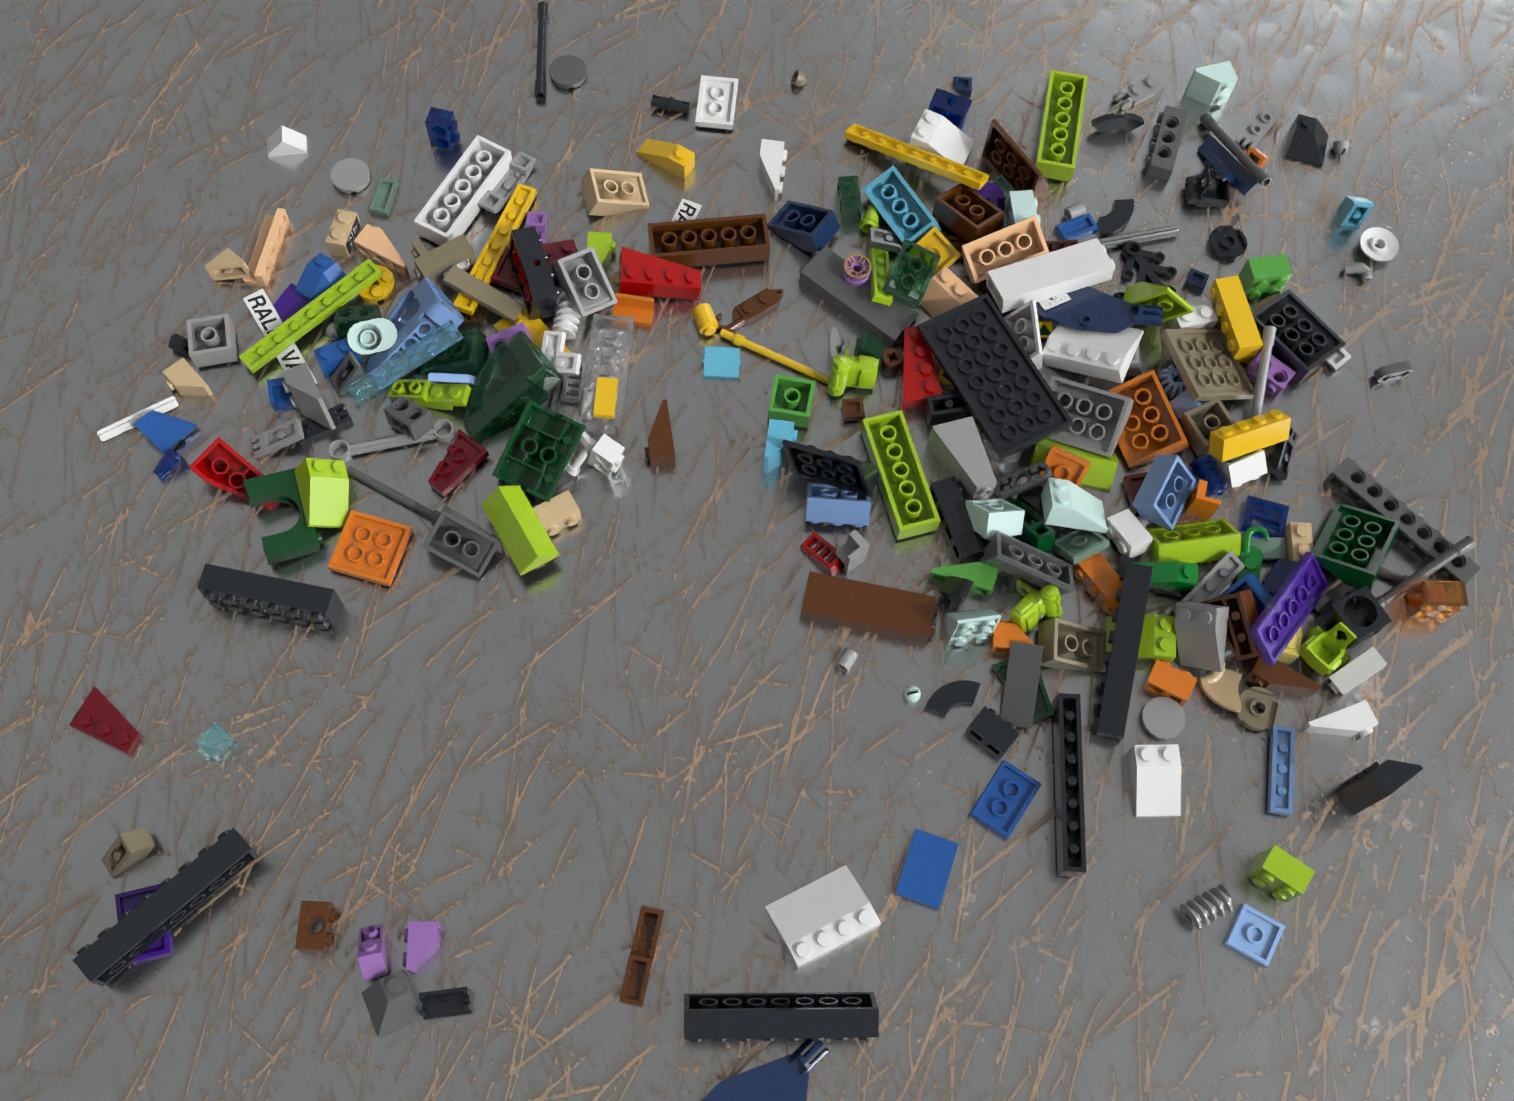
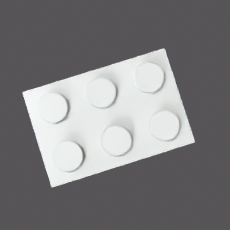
M701 75L695 126L733 130L738 79Z

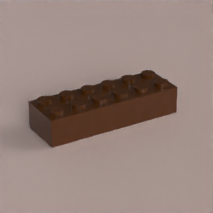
M766 214L648 223L650 255L687 267L765 261L770 259V241Z

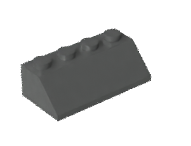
M1000 531L995 532L984 549V561L993 567L1005 570L1010 575H1016L1025 579L1028 583L1036 584L1040 587L1050 584L1055 585L1059 589L1060 595L1074 591L1072 564Z

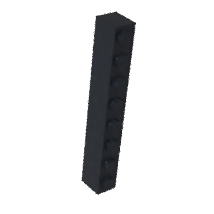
M1127 562L1126 567L1121 568L1119 581H1123L1122 589H1117L1115 599L1116 602H1119L1118 610L1113 611L1112 622L1116 623L1115 630H1110L1108 643L1112 644L1111 652L1106 651L1104 664L1108 665L1107 673H1102L1100 686L1105 687L1103 695L1099 694L1097 707L1101 708L1100 715H1095L1093 729H1097L1096 735L1119 740L1124 738L1153 571L1152 566Z
M1058 693L1053 699L1058 876L1081 877L1087 872L1080 694Z

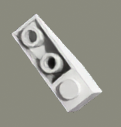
M762 139L759 168L774 201H777L778 193L782 194L783 182H780V177L784 178L785 166L782 165V162H786L788 150H784L785 142Z

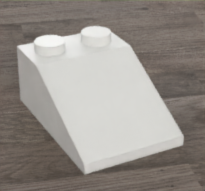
M925 109L909 142L910 145L963 165L975 143L944 116Z
M1134 745L1128 751L1135 817L1180 816L1181 760L1179 745Z

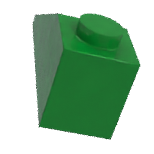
M1179 561L1135 563L1153 567L1150 583L1152 588L1188 592L1198 585V564Z

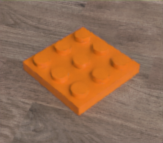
M351 510L327 567L335 572L390 587L413 529L408 525Z

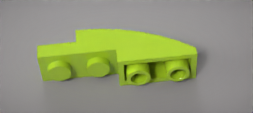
M393 379L388 398L395 401L403 395L409 400H414L420 407L452 410L453 406H466L471 387L468 384H432L424 379Z

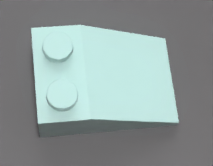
M1048 477L1041 494L1045 524L1107 533L1108 529L1101 500L1069 480Z

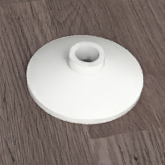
M1369 228L1360 237L1359 244L1361 250L1372 260L1380 262L1391 260L1399 250L1397 238L1384 228Z

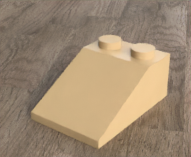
M589 168L580 181L588 215L609 216L646 209L650 206L642 173Z

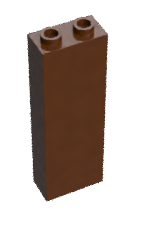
M809 571L800 618L927 644L929 637L933 638L935 625L932 624L933 617H937L939 605L935 604V596Z

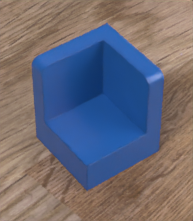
M284 377L267 380L269 401L274 411L294 408L289 396H292L291 391L287 393L281 382L285 380Z

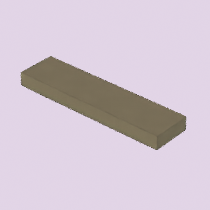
M455 265L451 267L443 279L444 284L513 324L524 309L523 304Z

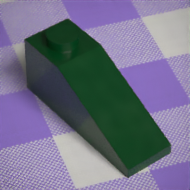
M1019 497L1007 501L1025 510L1022 535H1017L1019 540L1045 553L1053 552L1056 532L1049 525L1045 524Z

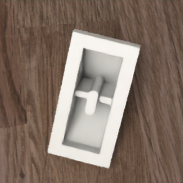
M281 125L267 138L268 157L307 154L306 135Z

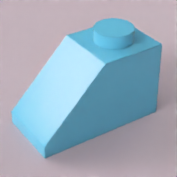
M1346 196L1339 206L1340 226L1359 228L1374 207V203L1366 198Z

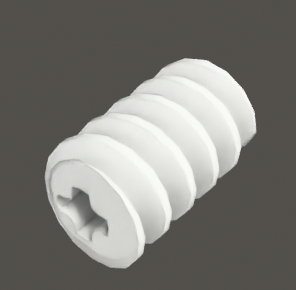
M564 294L559 300L560 303L558 304L552 331L566 333V340H574L581 316L567 295Z

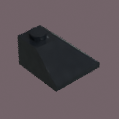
M1301 114L1297 115L1290 128L1285 158L1323 166L1328 133L1317 118Z

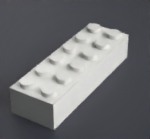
M477 135L415 218L414 225L417 234L438 245H442L464 234L482 209V207L478 206L480 199L488 190L492 191L510 169L509 163L512 161L511 151Z

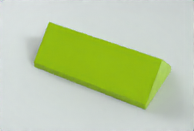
M1044 439L1033 445L1030 466L1044 462L1051 446L1055 445L1091 462L1080 484L1081 486L1110 492L1118 466L1116 453H1113L1111 458L1050 439Z
M520 485L498 486L481 504L520 575L559 556Z

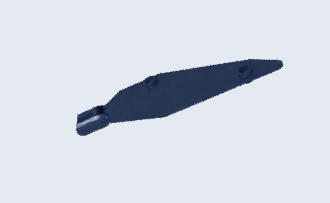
M986 279L980 281V284L988 289ZM1089 286L1067 293L1071 300L1044 310L1039 302L1036 303L1037 314L1077 331L1119 333L1134 324L1162 326L1163 322L1162 306L1134 305Z
M808 1038L790 1055L722 1080L701 1101H806L809 1071L830 1050L825 1047L808 1063V1060L824 1044L822 1041H817L802 1056L801 1053L814 1041Z

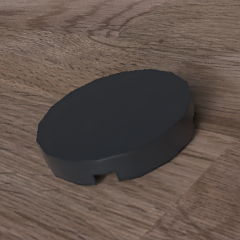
M1222 225L1215 228L1207 241L1211 254L1225 262L1240 259L1248 245L1247 238L1239 229L1238 231L1233 229V226Z

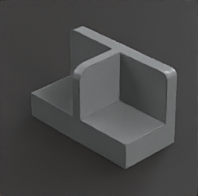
M856 529L848 535L847 542L836 550V556L845 565L844 573L846 575L865 561L869 548L868 542Z

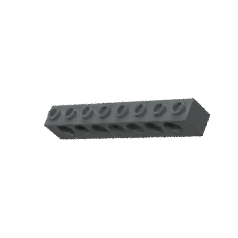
M1349 457L1325 480L1357 508L1403 521L1405 524L1400 522L1395 540L1424 565H1427L1454 545ZM1463 554L1434 573L1457 592L1481 568L1473 559Z

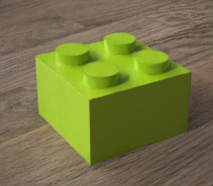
M1273 845L1258 855L1247 876L1252 879L1255 885L1271 891L1276 899L1288 902L1304 893L1316 871L1278 846Z

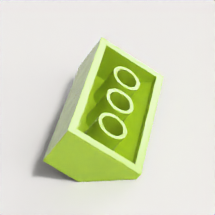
M1224 518L1176 524L1173 530H1167L1163 527L1146 529L1153 537L1149 551L1152 562L1211 563L1214 560H1220L1228 551H1232L1236 557H1240L1241 533Z

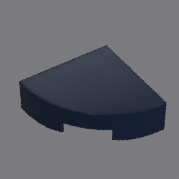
M954 76L953 85L960 94L971 97L972 78Z

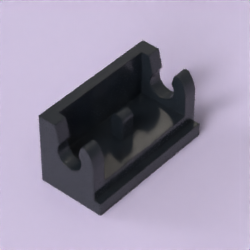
M468 987L419 993V1000L422 1004L420 1014L424 1020L472 1014L471 989Z

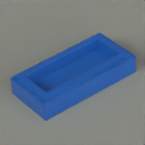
M1090 213L1055 225L1054 230L1060 240H1076L1097 232L1098 226Z

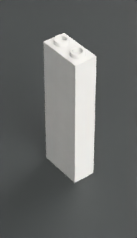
M1098 238L987 271L986 286L1000 311L1004 313L1020 308L1031 300H1036L1037 303L1064 293L1111 280L1115 270V263L1106 253L1105 246L1101 245Z

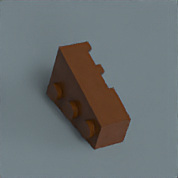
M1251 589L1201 601V603L1229 607L1226 643L1237 661L1261 656L1249 633V629L1259 617Z

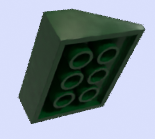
M1337 502L1312 552L1318 564L1348 586L1357 587L1358 589L1367 586L1371 591L1394 544L1401 521Z

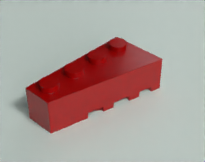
M621 247L618 293L698 300L701 290L700 270Z
M917 326L904 328L901 344L903 358L901 364L900 410L903 413L924 409L927 397L943 395L932 353L917 331Z

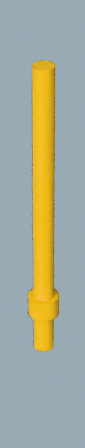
M722 329L719 336L732 341L738 347L748 348L828 384L830 377L747 340L745 336L739 333L736 335L725 329Z

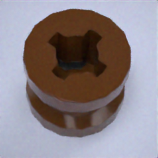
M895 348L885 350L881 361L882 369L890 374L898 372L902 363V353Z

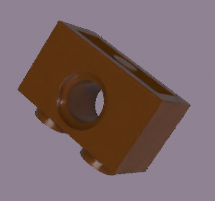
M301 901L295 945L296 950L299 952L329 953V948L334 944L332 924L337 920V909L334 904L325 901ZM322 921V929L317 933H313V925L316 922Z

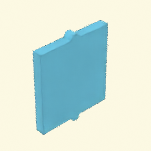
M705 346L704 359L702 360L704 365L703 378L739 379V366H741L740 348Z

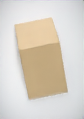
M226 248L205 265V269L213 281L252 277V273L245 261L229 248Z

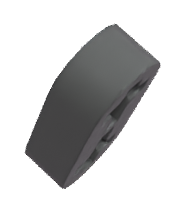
M1403 361L1380 367L1374 371V375L1378 383L1404 378L1413 373L1414 370L1409 361Z

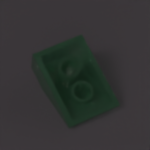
M905 238L891 263L882 291L918 309L941 256Z
M477 327L453 332L451 334L452 340L424 361L420 374L426 376L430 373L467 374L475 377L485 375L489 346L486 341L487 336Z

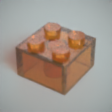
M1421 581L1404 595L1408 619H1416L1417 622L1429 620L1448 622L1469 606L1465 581Z

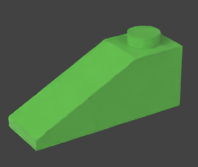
M987 562L935 567L931 569L928 580L943 584L948 576L969 579L974 582L970 593L989 598L993 591L999 568L993 567Z

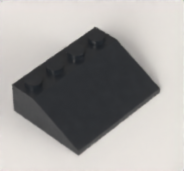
M1290 289L1252 314L1261 340L1264 326L1276 327L1271 355L1296 372L1292 380L1297 385L1313 374L1346 345Z
M785 439L782 441L794 475L871 496L880 476L877 465L874 463L860 461L849 455H839L831 450H821L813 445L807 446Z

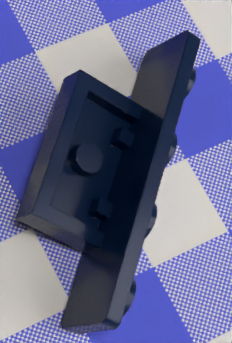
M1210 136L1198 148V151L1206 158L1204 163L1211 170L1215 167L1218 170L1216 175L1223 181L1227 179L1243 196H1247L1259 184L1252 174L1213 136Z

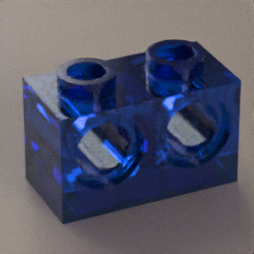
M431 107L425 121L430 144L433 147L453 151L455 145L460 141V133L457 129L458 122L455 120L454 112Z

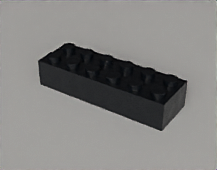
M206 563L197 589L211 606L217 608L227 606L237 612L247 610L257 616L272 615L273 618L285 621L286 618L292 619L298 624L307 625V623H311L321 629H328V627L336 628L343 607V603L334 589Z

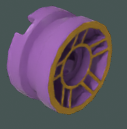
M861 254L848 256L844 262L842 272L845 282L852 286L866 284L872 268L870 260Z

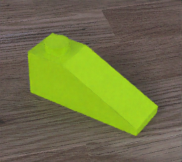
M588 231L586 249L593 246L602 268L605 270L611 262L612 253L616 252V241H613L612 233Z

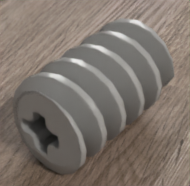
M1219 884L1217 888H1211L1210 892L1205 891L1202 896L1197 895L1194 900H1188L1186 904H1180V912L1189 925H1194L1197 929H1201L1200 921L1205 925H1209L1208 917L1216 921V912L1221 917L1225 916L1224 908L1229 913L1233 912L1231 897L1226 888Z

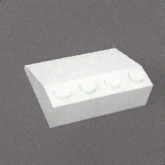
M1059 323L1049 336L1042 351V356L1046 366L1122 384L1144 332L1143 330L1130 327L1119 333L1077 331Z
M846 865L765 906L796 970L862 937L881 925L870 901Z

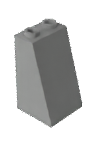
M973 416L933 426L927 443L928 448L950 477L955 476L957 483L961 484L964 497L967 500L990 499L997 481Z

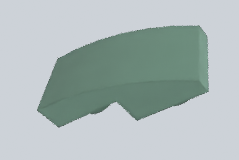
M1265 538L1251 539V545L1256 546L1262 551L1265 561L1287 559L1285 538H1269V541H1265Z

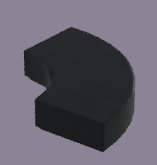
M1110 113L1091 120V123L1102 134L1112 130L1130 132L1143 125L1144 119L1133 113H1125V115Z
M1134 199L1115 200L1112 212L1098 218L1100 237L1111 236L1122 230L1132 216Z
M967 680L948 683L933 693L924 709L945 717L948 711L956 705H973L981 683Z

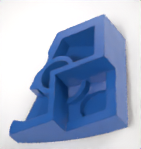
M154 410L146 413L134 423L164 454H168L181 439H185L198 426L196 423Z

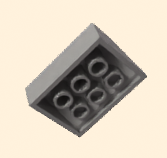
M1051 375L1048 385L1074 423L1071 427L1047 439L1111 458L1128 421L1134 401L1126 396Z

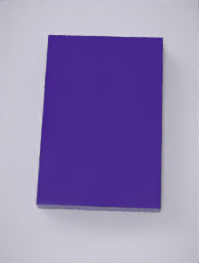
M160 884L115 894L117 921L122 914L129 910L133 911L138 907V902L144 896L155 893L159 889L158 886ZM170 931L164 934L160 940L142 955L138 956L131 964L173 954Z

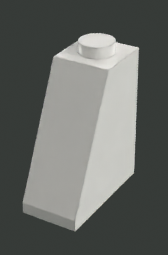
M1371 647L1328 678L1331 681L1328 685L1335 694L1340 692L1343 696L1383 669L1387 663L1377 650Z

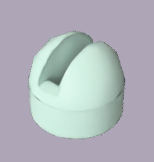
M915 685L906 687L903 692V699L909 704L917 703L921 697V691ZM913 691H916V692H917V693H914V694L907 695L908 692H913Z

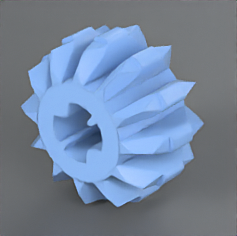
M1170 365L1167 369L1164 368L1161 371L1158 380L1165 395L1168 394L1170 399L1174 396L1177 397L1187 389L1177 367L1174 368Z

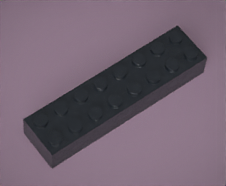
M235 828L222 832L218 836L216 843L212 846L204 847L194 861H188L178 869L179 873L172 879L169 877L161 882L158 886L159 889L155 893L144 896L138 902V907L133 911L129 910L118 918L119 922L112 928L104 929L99 933L98 939L94 943L85 945L76 953L78 956L72 961L91 983L100 986L106 985L138 956L142 955L160 940L164 934L172 930L259 857L256 851Z
M874 992L684 994V1039H689L691 1042H701L704 1039H713L717 1042H724L728 1039H738L742 1042L751 1041L752 1039L774 1041L776 1038H786L789 1041H798L800 1038H810L814 1041L834 1038L844 1041L848 1038L871 1040L873 1037H879V1007Z

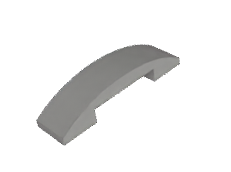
M519 151L509 163L510 169L492 191L488 190L478 202V206L492 213L502 210L510 200L518 183L524 185L536 163V158Z

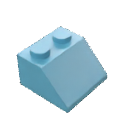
M769 419L763 474H769L788 460L782 441L785 439L796 442L798 430H794L795 422Z

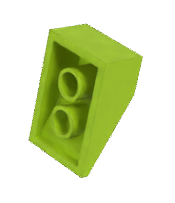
M1141 281L1127 286L1123 297L1124 301L1134 305L1162 306L1163 322L1194 312V308L1167 286Z
M305 458L294 472L307 527L344 528L348 518L349 478L344 460Z
M1145 614L1137 662L1154 663L1158 659L1171 663L1176 658L1175 616ZM1106 616L1107 652H1111L1112 644L1108 643L1110 630H1115L1116 624L1112 622V616Z

